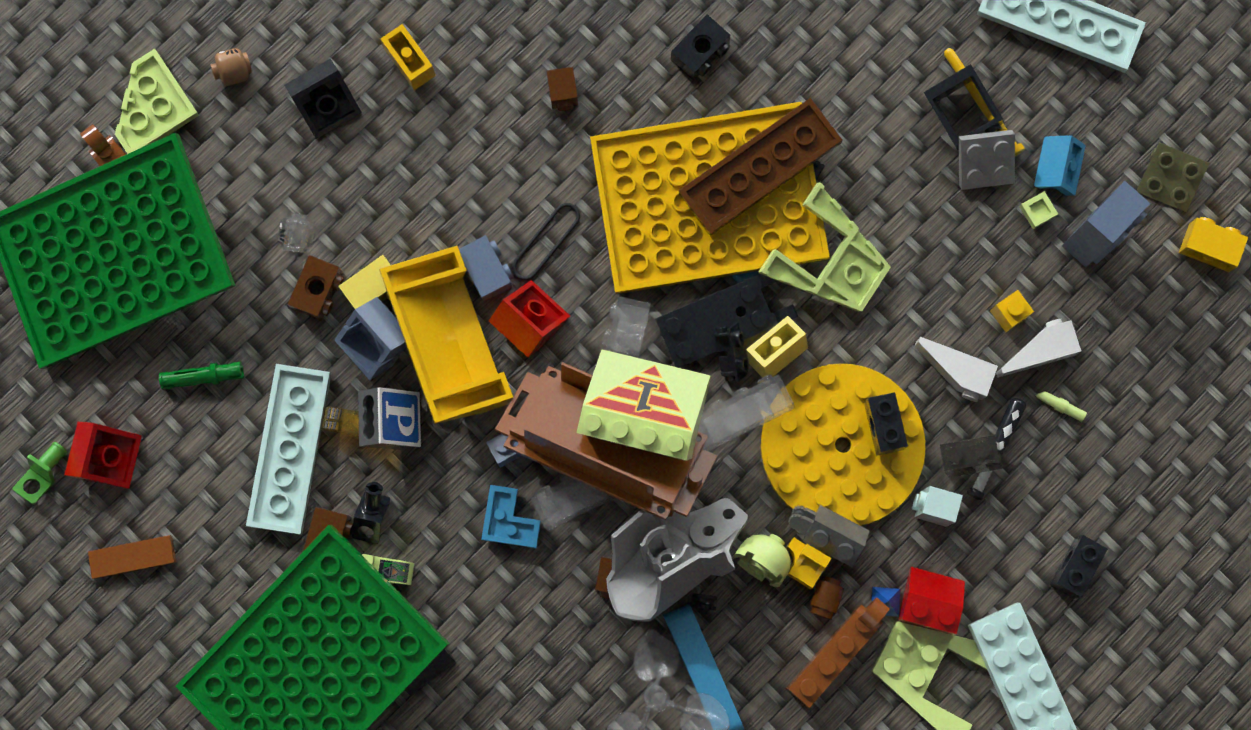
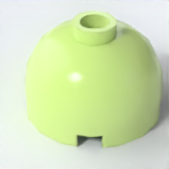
M763 534L752 535L740 545L734 554V558L740 557L738 564L745 571L760 581H763L765 577L772 580L769 585L779 587L790 570L791 564L789 553L783 546L785 542L774 534L770 536Z

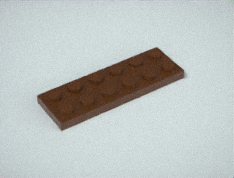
M809 98L678 191L711 236L840 145L843 140L813 100Z

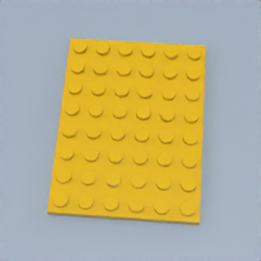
M802 102L590 137L615 294L759 271L772 250L775 249L796 264L828 260L830 258L823 220L802 206L816 185L813 164L711 236L678 191L801 105Z

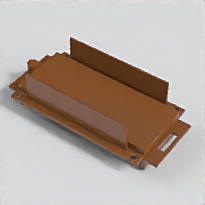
M563 362L561 364V371L548 366L545 373H542L540 377L527 372L495 428L496 432L508 437L503 445L504 448L664 520L667 517H672L674 512L685 517L688 516L717 459V455L703 450L708 439L707 435L698 432L697 436L702 440L700 442L696 441L692 459L682 460L576 433L582 406L593 375ZM556 373L557 376L553 378L549 374ZM521 393L528 394L517 416L509 415ZM517 442L518 445L513 447L514 443ZM663 507L665 512L659 513L657 509Z

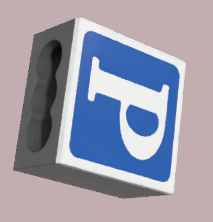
M380 387L358 391L360 447L394 450L421 447L420 392Z

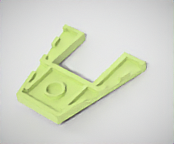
M820 182L816 183L802 206L845 236L818 279L776 249L772 250L758 273L852 310L862 312L891 266L872 243L867 241L859 232L857 225L849 220L841 210L842 207L834 198L832 199L825 191L824 185Z
M897 621L871 671L909 704L915 712L921 715L935 730H970L972 724L929 702L923 696L947 649L987 670L975 641Z

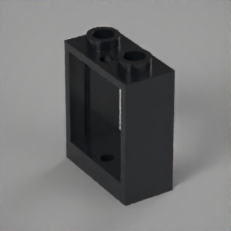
M971 64L924 92L957 150H959V138L937 102L966 84L974 83L994 119L967 135L998 132L1002 129L1000 125L1005 123Z

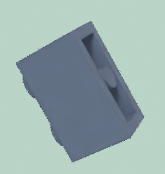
M485 235L459 249L466 270L483 302L512 288L510 280L514 278L507 264L501 265L498 259L501 252L494 240L489 242Z

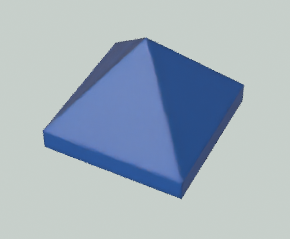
M872 587L871 602L876 597L879 598L890 608L885 616L899 617L900 589Z

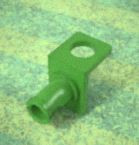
M53 442L39 460L29 454L27 460L30 469L15 484L13 491L30 504L35 505L55 483L52 469L67 454L66 449L57 442ZM30 480H35L40 484L39 491L34 494H28L24 491L25 483Z

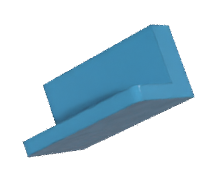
M1072 135L1045 137L1034 186L1038 189L1055 188L1066 196L1075 195L1086 145Z

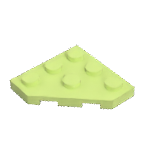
M153 49L132 63L131 77L128 89L126 88L121 107L122 114L120 122L117 124L115 135L128 154L170 135L199 116L156 49Z

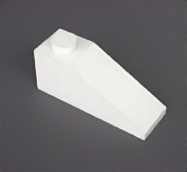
M1056 319L1047 322L1046 327L996 372L997 377H1003L1073 357L1080 353L1081 348L1072 321L1062 322V319Z
M923 337L916 341L914 347L956 391L963 393L962 397L975 402L978 399L983 400L987 397L998 367L997 365Z

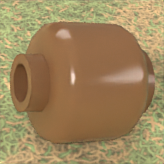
M238 48L216 53L215 63L210 64L215 80L220 79L224 86L246 82L249 74L252 73L247 53H242Z

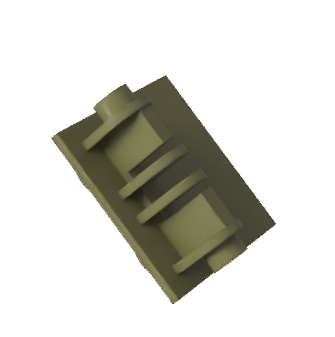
M1159 142L1157 148H1154L1150 155V163L1136 191L1187 212L1210 163Z

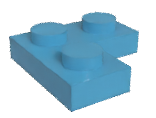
M490 485L481 540L537 549L541 520L514 516L518 489Z

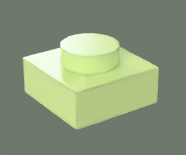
M1045 191L1019 206L1033 229L1058 215Z

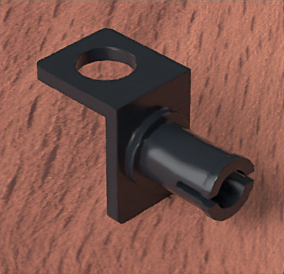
M378 482L366 484L365 492L353 518V539L378 544L380 541L381 523L389 506L390 497L382 495L383 487ZM362 526L369 527L373 530L374 534L365 535L359 528Z

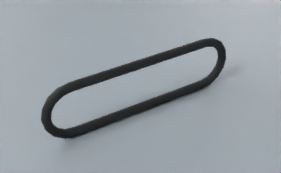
M571 203L559 205L515 258L512 264V271L518 279L530 280L535 277L580 220V212L575 205ZM564 207L574 209L576 212L574 223L536 270L527 277L519 275L516 270L518 261L559 210Z

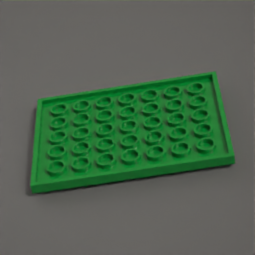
M177 133L168 135L0 211V262L39 369H46L236 286L181 138Z
M331 524L315 538L175 687L217 730H367L450 643Z

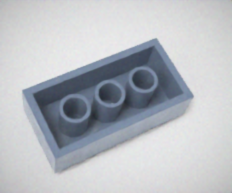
M1124 181L1066 240L1062 247L1085 267L1092 261L1098 264L1147 216L1144 210L1150 203Z

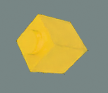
M1019 290L1009 295L990 310L1005 333L1034 312Z

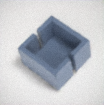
M378 297L356 308L347 320L346 325L343 326L335 338L336 343L369 380L391 368L401 355V352L406 348V343L396 317Z

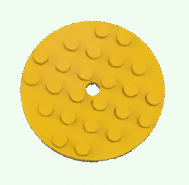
M829 364L811 369L799 375L788 383L776 396L762 426L761 459L764 471L773 490L789 508L793 509L795 506H804L816 512L819 506L822 505L862 526L887 516L897 509L911 494L924 465L925 434L922 421L913 402L891 379L873 369L860 365ZM895 392L908 447L902 451L876 456L864 402L869 397ZM838 438H845L850 442L848 452L842 453L836 449L835 442Z

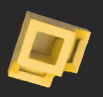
M792 538L786 547L792 555V566L787 575L807 588L812 589L831 558L825 555L826 553L808 544H804L796 538Z

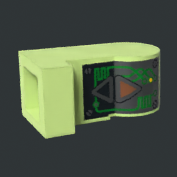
M362 554L390 584L411 585L415 563Z

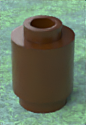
M826 576L824 581H817L810 606H812L810 613L832 620L833 614H837L844 588L840 587L841 581Z

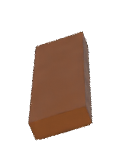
M171 535L88 551L92 579L176 563Z

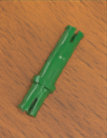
M241 361L223 365L211 363L208 367L159 373V384L162 390L205 383L217 385L221 381L244 379V368Z

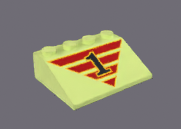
M602 349L582 406L576 433L682 460L692 459L711 376Z

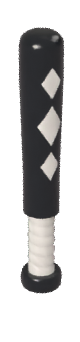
M1013 398L1009 402L982 462L983 468L973 487H970L967 491L969 496L977 500L983 499V490L992 470L996 469L1026 408L1023 400Z

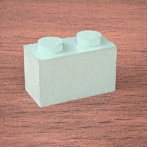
M929 486L915 496L912 510H916L914 518L947 527L956 522L963 495Z

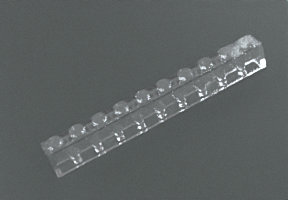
M771 374L757 381L758 385L750 389L743 387L732 394V398L724 402L722 399H719L708 405V410L702 413L698 432L708 436L703 450L710 451L794 409V402L779 374L774 377ZM697 436L696 441L700 442L702 439ZM569 476L560 479L561 483L552 488L545 486L535 492L536 496L531 498L548 532L615 499V497Z

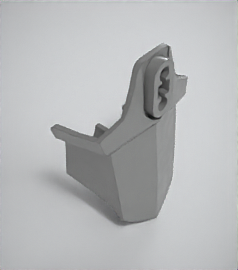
M728 498L720 499L711 505L690 512L687 517L674 512L673 516L667 517L666 520L641 509L611 535L612 570L606 580L609 598L616 615L632 621H652L708 576H724L735 570L730 550L739 533L747 524L748 515ZM659 507L657 511L659 513H664L665 509L663 507Z

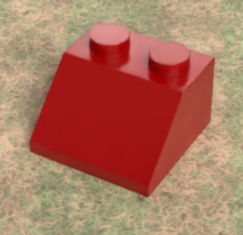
M530 280L502 300L489 319V322L510 340L519 351L530 357L543 347L570 318V315L538 285Z
M78 421L64 475L129 489L142 435L96 423Z
M910 567L897 621L956 635L964 606L965 581Z

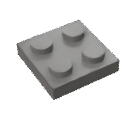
M1013 130L959 136V186L962 190L1015 183V133Z

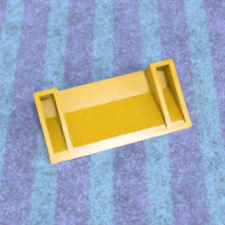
M458 246L380 268L381 277L434 423L437 424L472 416L508 405L513 395L505 373L498 374L463 280L467 270Z

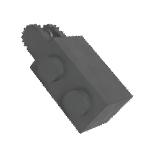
M822 505L819 506L816 512L804 506H795L792 510V516H790L788 521L791 526L790 528L804 535L803 542L853 567L864 549L869 530Z

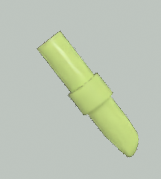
M1046 391L1035 395L1044 403L1054 407L1056 411L1062 414L1065 413L1080 422L1084 420L1087 412L1069 404V401L1061 397L1058 398Z

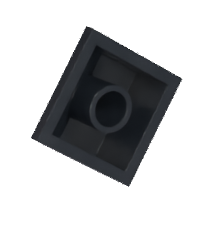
M331 59L284 85L316 139L362 113Z

